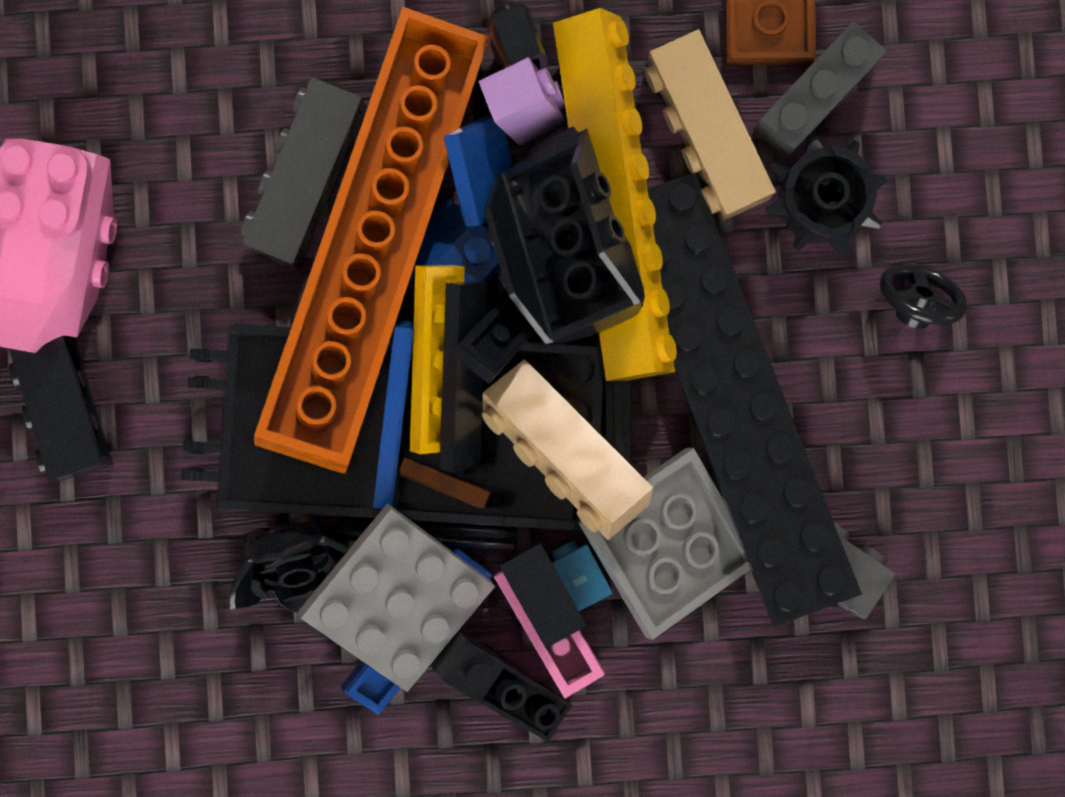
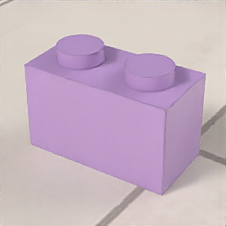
M529 57L479 81L494 122L520 146L568 124L562 110L565 108V102L558 81L553 82L547 68L539 70Z

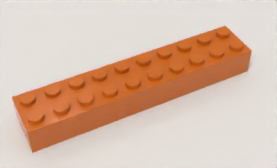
M402 7L254 434L255 446L346 474L449 163L444 136L460 129L489 36Z

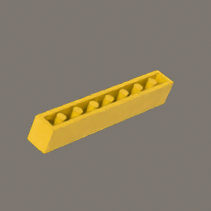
M598 8L554 22L553 28L568 128L574 126L578 132L586 128L588 129L600 171L605 175L611 187V197L609 200L614 216L620 221L625 237L631 245L644 287L645 299L638 314L627 321L599 332L606 381H629L675 372L674 360L676 359L677 350L675 341L669 334L667 315L670 310L668 295L662 288L660 275L663 258L661 250L655 242L653 224L656 221V212L652 201L649 199L646 179L649 177V166L646 157L642 154L639 137L642 132V120L639 112L635 109L632 90L635 88L636 81L634 72L628 64L626 52L629 34L621 16L603 8Z

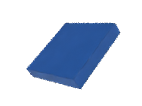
M492 115L480 118L444 136L466 227L481 225L487 221L484 207L495 178L501 172L513 167L506 133L494 122Z

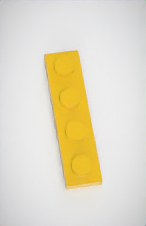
M415 266L410 451L414 453L428 454L440 452L446 283L464 282V266Z

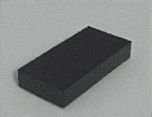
M541 543L499 566L546 649L587 626Z

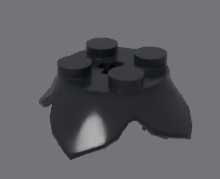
M312 514L297 517L291 524L281 525L273 529L259 528L251 531L247 535L248 547L245 550L243 565L231 586L229 595L230 610L255 605L261 599L265 600L267 592H270L279 605L289 611L299 613L300 608L350 548L340 543L327 526L320 524L318 516Z

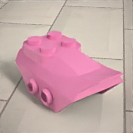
M5 139L3 141V145L0 147V347L36 353L43 345L60 336L78 337L98 299L100 288H104L107 283L109 264L105 261L108 244L114 242L117 233V220L113 217L114 203L110 159L58 144L28 139Z

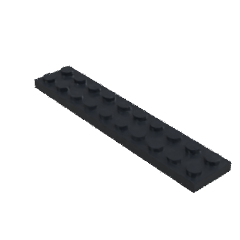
M691 173L647 189L649 199L652 201L656 212V221L653 224L655 242L659 246L663 258V265L660 269L662 288L667 293L670 310L667 315L669 334L673 337L677 350L676 359L674 360L675 374L772 627L860 596L862 593L713 215L700 191L702 188L696 173Z

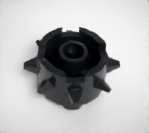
M814 134L806 137L805 153L794 165L779 162L772 164V170L779 176L782 182L777 194L778 200L765 208L766 213L771 216H779L784 221L786 227L795 234L793 248L796 250H800L808 242H812L815 244H830L839 256L846 255L849 235L860 226L876 229L881 227L882 222L872 211L877 198V189L888 182L886 175L870 174L869 170L871 168L869 164L858 155L860 146L858 141H852L845 148L837 145L824 148ZM824 188L832 192L829 198L834 201H830L828 204L820 199L821 195L818 194Z

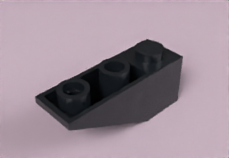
M461 629L430 664L446 684L547 742L573 705L569 700L564 699L563 696L494 649Z

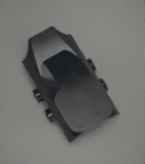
M572 126L530 148L521 163L496 176L484 207L488 223L487 236L496 250L501 268L499 270L500 281L511 300L545 344L564 343L593 336L627 321L638 314L645 299L644 287L631 245L625 237L620 221L614 216L609 200L611 197V187L605 175L600 171L587 128L578 132Z

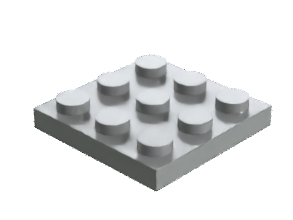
M685 448L643 477L653 487L649 506L610 540H607L599 531L596 533L590 531L581 520L578 522L644 636L651 640L658 637L750 570L725 502L694 448Z
M387 503L298 612L302 620L408 692L495 586L490 579Z

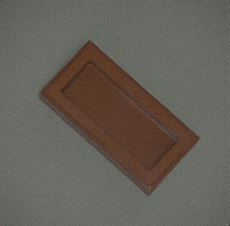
M404 457L398 472L401 473L400 476L480 509L488 506L493 491L413 458Z

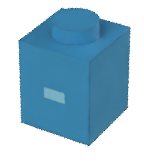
M572 540L550 552L553 557L551 562L579 611L613 594L586 543L577 546L575 540Z

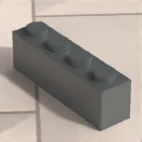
M311 77L307 88H300L293 104L292 110L296 113L291 128L290 130L287 128L283 129L276 144L275 152L279 154L273 171L267 169L261 179L258 194L262 195L256 212L249 211L242 225L241 235L245 237L242 244L249 250L300 270L367 108L361 96Z

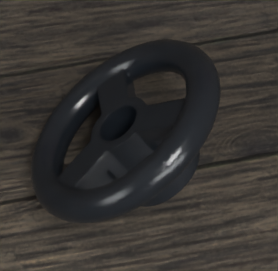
M902 264L887 269L880 278L879 285L883 297L896 309L897 318L910 327L921 329L928 327L929 324H953L962 319L967 311V300L963 291L952 280L935 270L918 265ZM899 278H911L913 285L909 290L896 291L893 282ZM928 282L943 290L952 301L938 295L929 286Z

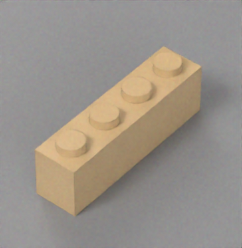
M700 30L693 31L650 51L647 60L648 67L644 69L646 80L652 92L655 94L660 91L667 107L663 109V115L666 123L673 134L676 132L680 133L686 148L681 150L684 161L692 174L698 172L705 186L700 191L711 213L717 212L722 222L770 200L776 191Z
M525 359L483 392L482 416L489 428L498 435L504 433L513 442L514 451L521 461L529 467L535 465L546 476L545 482L549 489L562 500L567 498L578 509L577 515L590 531L594 533L599 531L607 540H610L649 506L653 487Z

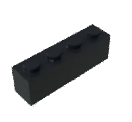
M60 336L43 345L36 353L9 349L13 363L9 364V373L15 387L21 389L26 406L22 407V416L26 427L30 432H34L39 449L35 450V459L40 472L43 475H47L49 481H64L114 465L75 337Z

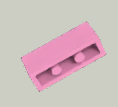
M502 570L495 574V580L564 699L605 675L603 668L581 630L576 631L546 649Z

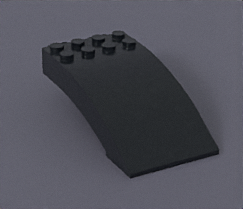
M230 323L228 326L227 350L190 349L189 359L196 362H226L225 379H213L209 376L195 375L194 377H188L187 388L224 391L220 443L183 442V451H188L190 454L219 453L218 471L188 468L181 471V480L217 482L216 508L218 510L376 518L382 510L373 508L394 335H391L346 474L255 446L254 434L291 327ZM526 342L490 384L483 380V384L492 386L525 359L600 434L604 377L601 347ZM412 349L392 507L409 520L582 530L578 523L580 521L577 515L578 509L567 498L563 500L558 498L545 482L546 476L535 465L529 467L523 463L514 451L513 442L504 433L498 435L493 432L486 422L481 432L480 465L466 469L465 474L458 471L444 472L493 491L487 507L477 508L400 476L401 473L398 472L404 457L413 458L440 470V464L421 457L422 454L410 451Z

